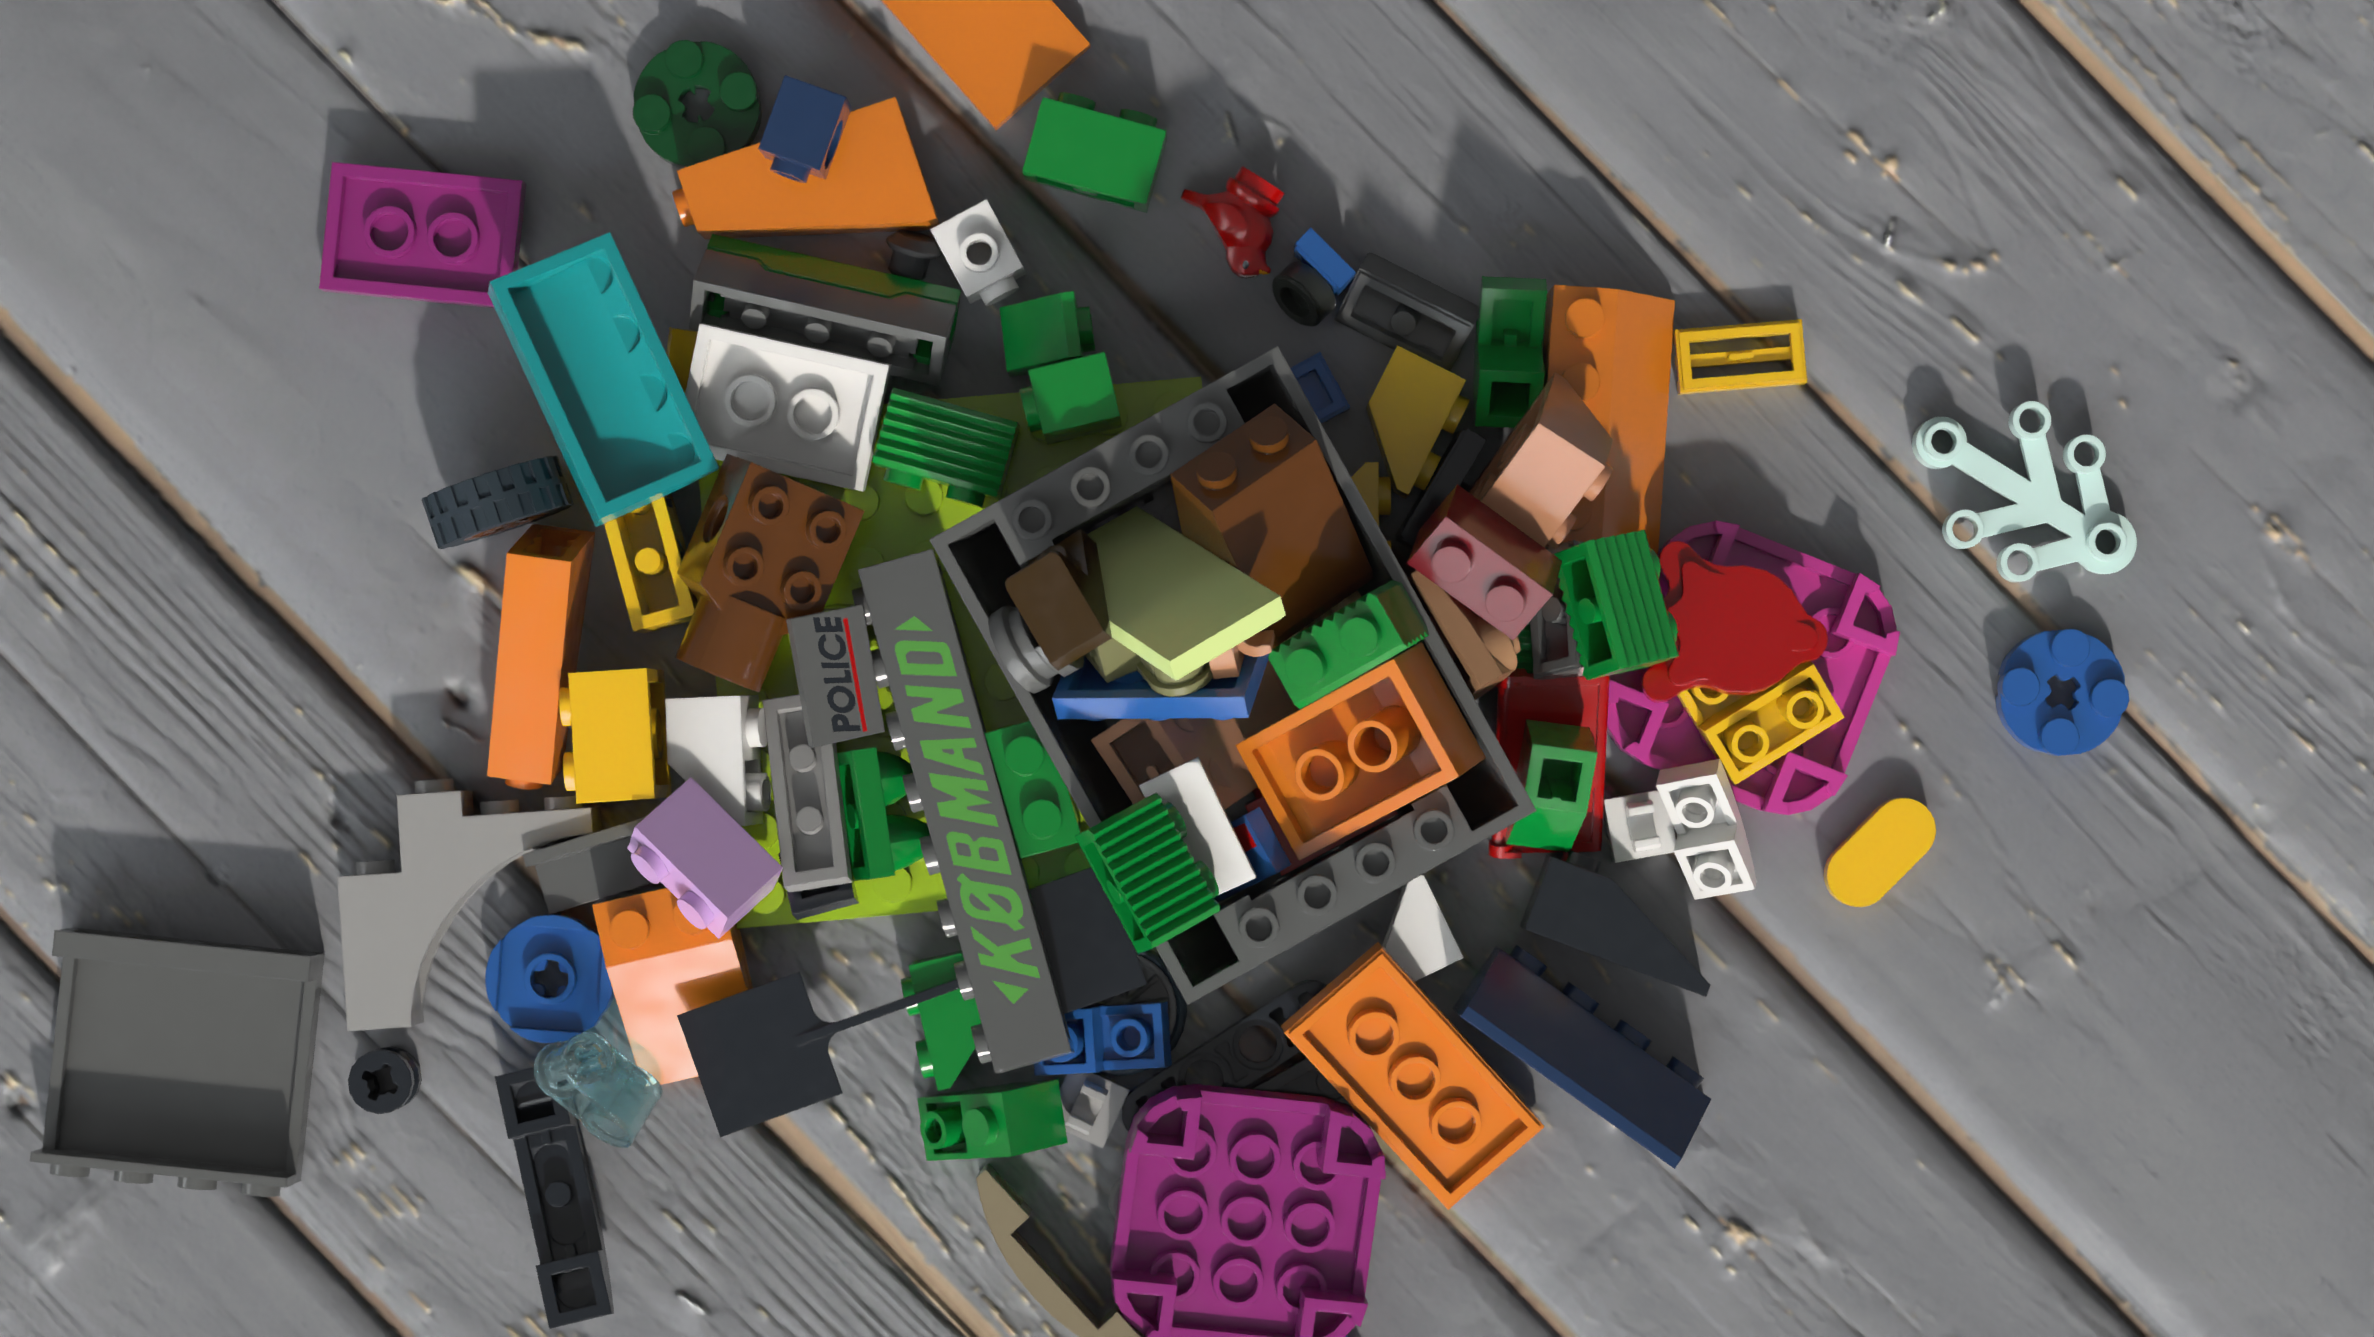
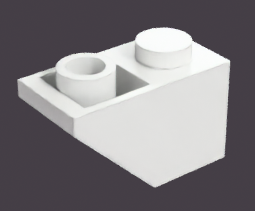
M758 695L665 699L668 764L685 781L690 777L693 778L740 826L763 824V811H768L771 803V785L767 773H761L760 747L766 746L767 733L764 708H759Z

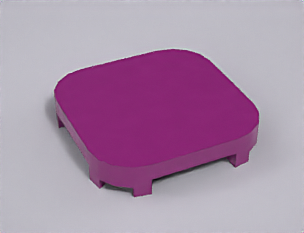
M1192 1084L1172 1086L1150 1097L1133 1117L1126 1138L1110 1257L1111 1288L1115 1303H1117L1125 1320L1140 1331L1144 1337H1346L1355 1325L1361 1327L1368 1307L1365 1293L1381 1179L1386 1180L1385 1156L1369 1124L1348 1104L1318 1096Z

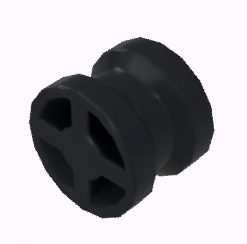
M393 1046L378 1048L358 1058L351 1067L348 1078L349 1093L355 1103L367 1112L375 1114L390 1113L410 1103L417 1095L422 1081L421 1069L414 1056L404 1049ZM370 1075L376 1078V1083L379 1087L376 1093L375 1091L377 1087L374 1084V1079L371 1078Z

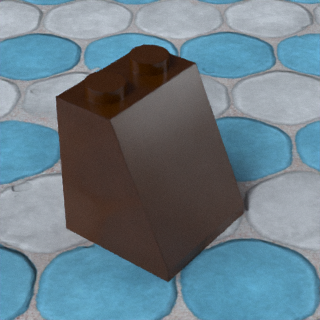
M1275 403L1170 474L1182 535L1281 596L1286 616L1262 630H1274L1275 640L1273 648L1286 641L1374 579L1373 570L1317 439Z

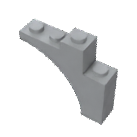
M453 779L414 781L415 794L396 795L401 871L395 872V859L356 862L355 875L337 877L347 1031L413 1027L424 1023L423 1008L426 985L433 960L445 933L468 899L489 878L509 863L520 858L523 854L558 840L601 831V807L583 808V803L576 804V796L544 798V811L519 812V800L480 802L481 815H474L472 790L454 791Z

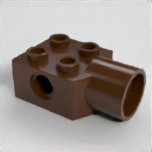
M727 454L677 571L679 577L698 599V604L675 658L732 683L760 692L783 635L789 634L786 619L824 610L865 511L753 462Z

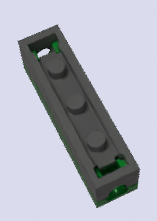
M712 234L693 280L689 330L698 331L699 324L705 323L892 364L890 375L939 386L955 337L961 290Z

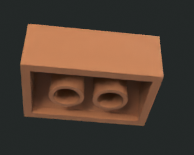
M1555 372L1472 485L1469 493L1541 546L1545 547L1548 544L1556 549L1566 538L1576 521L1577 516L1572 514L1571 511L1584 496L1590 501L1594 500L1608 481L1613 468L1606 464L1613 439L1570 383Z

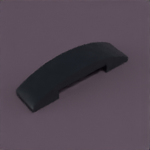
M560 1062L495 1076L508 1139H513L540 1261V1265H536L549 1329L614 1314L609 1268L595 1192L580 1129Z

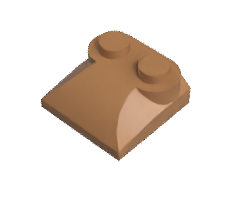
M1415 571L1407 578L1475 700L1499 685L1517 668L1516 654L1520 652L1518 637L1514 640L1510 639L1420 572Z

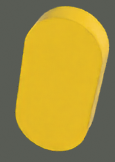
M1894 798L1879 805L1827 859L1824 867V882L1829 893L1837 901L1853 907H1865L1879 901L1933 845L1936 836V825L1928 808L1922 803L1909 798Z

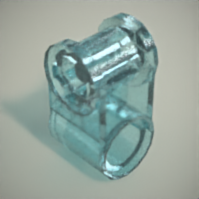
M584 1032L571 1037L567 1042L557 1041L546 1045L537 1054L534 1062V1076L541 1090L579 1119L592 1135L618 1148H628L632 1145L663 1094L660 1083L650 1073L633 1064L609 1044L604 1037L597 1033Z

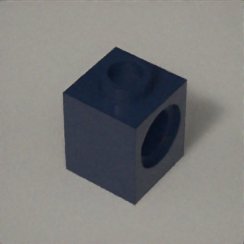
M785 75L758 148L765 158L772 160L770 171L801 183H807L809 174L826 180L852 108L847 97Z

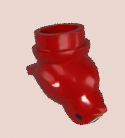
M1244 166L1240 168L1234 179L1229 177L1226 183V191L1203 194L1188 189L1183 190L1180 198L1186 203L1200 208L1208 216L1225 248L1227 263L1234 274L1246 279L1254 278L1260 274H1270L1271 269L1266 261V251L1270 247L1274 235L1270 219L1278 214L1280 209L1277 208V205L1284 196V192Z

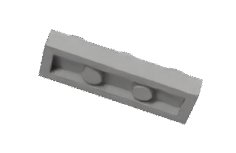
M799 694L763 700L784 888L790 893L853 883L836 743L815 748L808 746Z

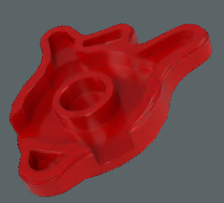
M1681 541L1670 542L1663 548L1659 555L1660 568L1669 588L1664 601L1667 611L1673 615L1677 624L1676 646L1679 657L1655 664L1645 672L1642 679V689L1646 697L1652 702H1666L1680 693L1693 688H1708L1731 695L1759 693L1781 681L1799 664L1814 661L1825 651L1828 643V634L1825 626L1807 614L1793 591L1777 576L1766 570L1744 565H1715L1702 559L1688 544Z

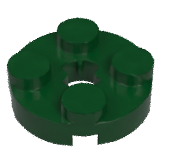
M679 40L653 57L641 72L634 90L633 119L639 127L645 142L660 158L676 167L685 168L751 145L758 133L762 119L759 88L748 66L731 50L707 41L692 42L690 40ZM696 89L707 90L710 92L707 101L715 108L713 114L705 121L701 115H698V123L687 121L684 118L687 108L682 103L683 98L690 91L693 95H696Z

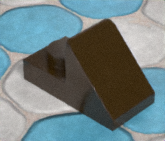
M1081 529L1058 544L1048 547L1040 555L1030 560L1028 566L1006 579L1005 585L1010 597L1049 663L1058 671L1112 639L1097 543Z

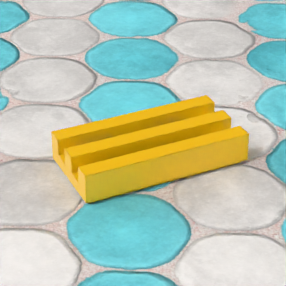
M1802 319L1676 329L1673 331V345L1675 344L1676 349L1675 368L1678 373V395L1803 385L1807 383ZM1789 335V347L1690 355L1689 343ZM1791 360L1792 371L1692 379V368Z

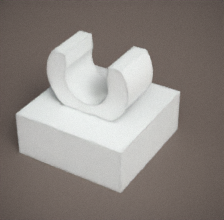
M1658 790L1604 799L1603 812L1612 862L1617 863L1674 852L1676 843L1674 826Z

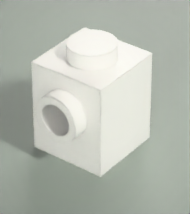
M987 199L930 229L970 304L982 298L985 306H989L1003 300L1019 289L1015 280L1026 275L1025 270Z

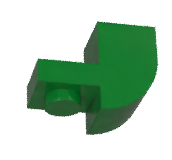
M1482 276L1474 347L1473 402L1475 426L1515 428L1543 389L1545 371L1542 344L1547 301L1546 279Z

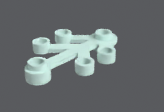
M2036 401L2024 402L2011 411L2008 420L2010 431L2019 439L2028 480L1967 443V436L1963 427L1952 418L1935 417L1925 421L1915 430L1912 438V450L1916 459L1921 464L1932 469H1943L1953 465L2015 503L2014 505L1975 513L1971 510H1960L1950 514L1942 526L1943 537L1950 546L1956 549H1966L1975 546L1984 537L2043 523L2051 525L2070 537L2035 548L2023 543L2012 544L2003 548L1997 557L1996 566L1999 574L2009 582L2026 581L2032 578L2037 571L2074 562L2080 563L2086 570L2092 573L2111 574L2126 567L2134 557L2137 537L2133 526L2124 516L2110 511L2100 470L2105 461L2106 450L2104 444L2097 437L2088 434L2080 435L2068 441L2063 450V461L2070 471L2075 472L2083 513L2061 500L2046 438V433L2051 426V415L2043 404ZM2030 409L2036 412L2040 418L2039 428L2034 433L2026 432L2020 425L2019 418L2024 410ZM1937 430H1944L1952 437V448L1946 454L1937 452L1932 446L1931 439ZM2079 443L2088 444L2094 451V459L2089 466H2082L2075 460L2074 450ZM1958 518L1968 519L1974 527L1973 536L1966 542L1958 540L1953 534V524ZM2101 530L2109 531L2115 538V548L2110 554L2101 553L2096 547L2095 539ZM2013 551L2022 552L2027 557L2028 567L2021 575L2012 573L2008 568L2007 560Z

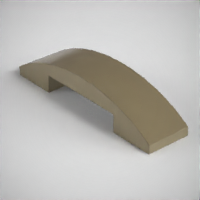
M988 1163L976 1178L986 1221L1006 1262L1034 1299L1052 1317L1079 1337H1144L1140 1331L1125 1320L1118 1305L1099 1320L1020 1235L1016 1229L1030 1217L1032 1209Z

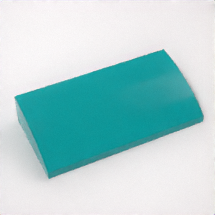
M610 232L490 281L487 293L595 527L658 500L719 469Z

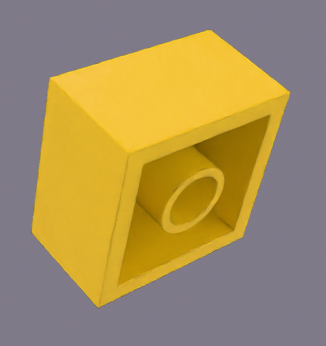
M639 668L568 673L569 687H561L559 691V710L562 725L572 726L573 752L564 753L563 775L566 790L576 791V804L669 797L672 792L670 765L668 764L664 670Z

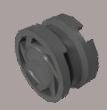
M1007 605L990 614L988 625L996 651L1013 678L1025 690L1033 694L1038 693L1053 684L1055 675L1060 674L1065 677L1083 667L1084 656L1059 671L1049 663L1017 607L1014 608Z

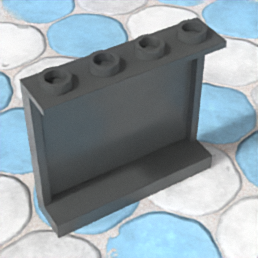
M73 927L54 930L52 956L63 957L43 1147L31 1152L30 1162L51 1164L50 1174L57 1176L88 1177L90 1168L114 1170L113 1180L124 1183H153V1176L155 1174L178 1177L177 1187L185 1189L215 1190L217 1188V1181L242 1183V1194L262 1197L280 1196L281 1187L287 1188L301 1181L325 953Z

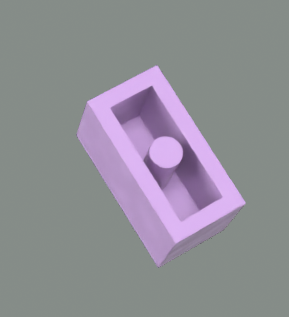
M691 777L635 826L627 848L632 853L631 860L636 869L648 881L654 884L661 882L678 898L677 905L684 917L699 929L707 927L718 939L774 889L783 869Z

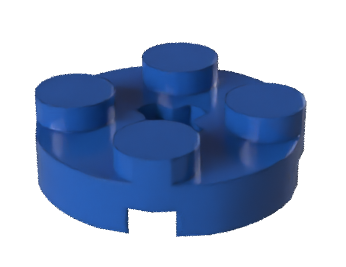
M2076 629L2042 631L2026 637L2016 644L2005 656L1998 673L2000 677L1997 683L1998 695L1995 696L1996 710L2003 726L2024 747L2052 756L2082 754L2096 748L2114 732L2119 724L2122 713L2127 709L2129 703V691L2125 686V675L2113 652L2097 638ZM2056 676L2060 681L2071 679L2075 684L2076 689L2072 692V697L2075 701L2070 708L2063 704H2057L2053 707L2048 705L2045 698L2052 692L2050 685L2047 683L2051 677Z
M546 914L529 918L509 930L505 937L494 947L488 959L485 984L487 996L495 1012H499L503 1021L511 1026V1030L520 1037L534 1042L558 1043L573 1039L596 1026L611 1006L614 998L598 931L575 917L561 914ZM548 960L559 962L560 971L568 973V985L558 987L557 995L554 997L546 995L545 985L535 983L534 977L536 971L547 968Z

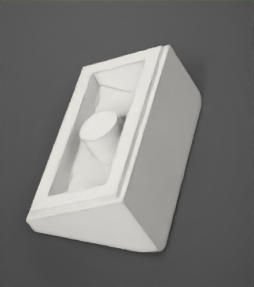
M1199 756L1139 785L1145 798L1157 793L1161 796L1162 803L1168 801L1179 811L1187 829V836L1182 840L1187 844L1188 852L1194 857V862L1200 860L1210 869L1217 882L1219 895L1256 878L1257 875Z

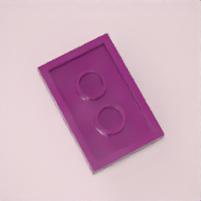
M332 162L319 289L325 292L494 308L487 293L490 281L518 270L527 184L522 180Z

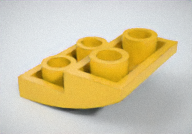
M1812 662L1799 664L1781 681L1770 686L1765 691L1751 695L1723 694L1708 688H1693L1677 695L1716 759L1721 760L1726 774L1735 785L1845 718Z

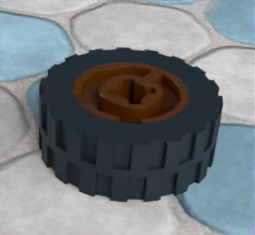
M557 455L537 458L494 470L445 487L422 498L438 549L454 547L497 535L557 514L574 505Z

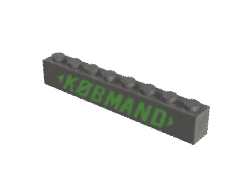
M930 549L859 569L858 573L862 587L852 590L854 604H863L866 626L873 624L879 646V649L871 651L876 683L879 689L890 686L896 711L885 714L895 750L907 748L913 773L902 776L905 791L912 812L924 811L930 835L919 838L923 857L929 875L941 873L947 898L937 900L941 923L947 938L958 935L964 961L954 963L956 978L963 1000L975 998L981 1019V1024L971 1026L980 1063L984 1064L992 1061L995 1073H1003L1074 1053L1022 859L1019 858L987 744L986 728L939 558L935 551Z

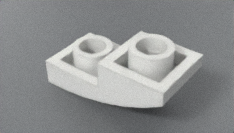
M1715 759L1660 770L1656 787L1677 833L1674 853L1694 899L1755 889L1757 880L1747 836L1721 760Z

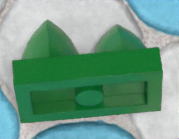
M876 747L837 753L854 881L895 876V871L906 868L923 858L919 838L930 835L928 825L925 822L903 815H886L885 807L896 803L906 795L902 776L913 773L911 763L900 756L888 752H879Z

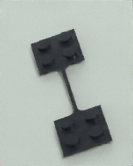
M1091 867L1030 889L1064 1014L1147 985L1134 946ZM799 971L677 1015L717 1130L720 1137L843 1094L828 1050L829 1042L837 1032L960 988L957 979L848 1018L836 1022H827L815 1014Z

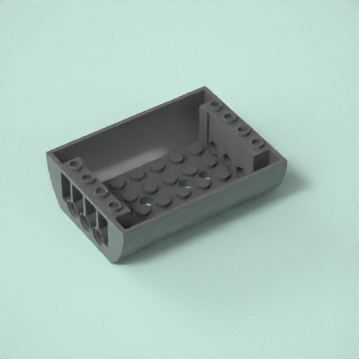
M1278 346L929 539L1089 828L1133 805L1091 741L1122 719H1105L1101 721L1057 719L1052 698L1061 675H1055L1053 684L1038 693L1033 694L1025 690L1013 678L996 651L989 631V616L1004 606L1016 607L1006 589L1005 581L1008 577L1028 566V562L1040 555L1045 549L1058 544L1080 529L1084 533L1089 534L1137 506L1182 534L1170 474L1274 403L1317 439L1373 570L1374 579L1358 589L1361 597L1392 580L1401 582L1427 626L1429 636L1411 647L1421 642L1423 643L1486 758L1456 779L1396 810L1398 814L1283 876L1278 872L1218 902L1219 912L1158 945L1156 949L1187 1005L1537 811ZM1250 792L1225 809L1230 822L1248 813L1245 804L1255 799L1253 792Z

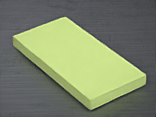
M1137 506L1087 534L1097 543L1112 638L1174 680H1179L1286 616L1280 595Z

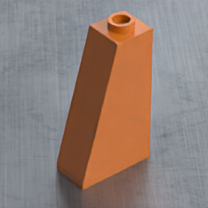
M896 97L850 112L826 180L809 174L807 183H801L770 171L772 160L763 156L758 149L759 142L677 170L682 188L672 191L675 205L684 227L695 224L697 232L704 239H710L712 234L729 238L897 232L899 230L923 231L930 230L940 224Z
M532 524L506 554L487 776L505 779V784L513 788L533 790L542 788L544 784L551 785L563 767V756L566 749L569 726H563L561 722L559 691L561 687H569L568 673H576L595 532Z

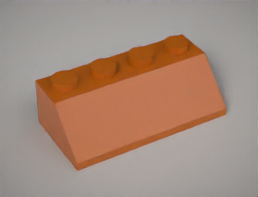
M1553 285L1547 293L1543 350L1545 371L1543 388L1555 372L1564 377L1613 439L1606 464L1613 468V471L1594 500L1590 501L1583 496L1571 511L1577 518L1562 543L1572 540L1586 542L1593 539L1645 530L1650 548L1658 554L1675 300L1621 289Z

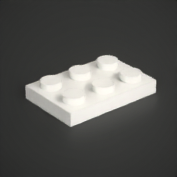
M701 323L698 328L685 395L716 460L724 461L726 455L730 454L776 473L863 492L866 490L892 364Z

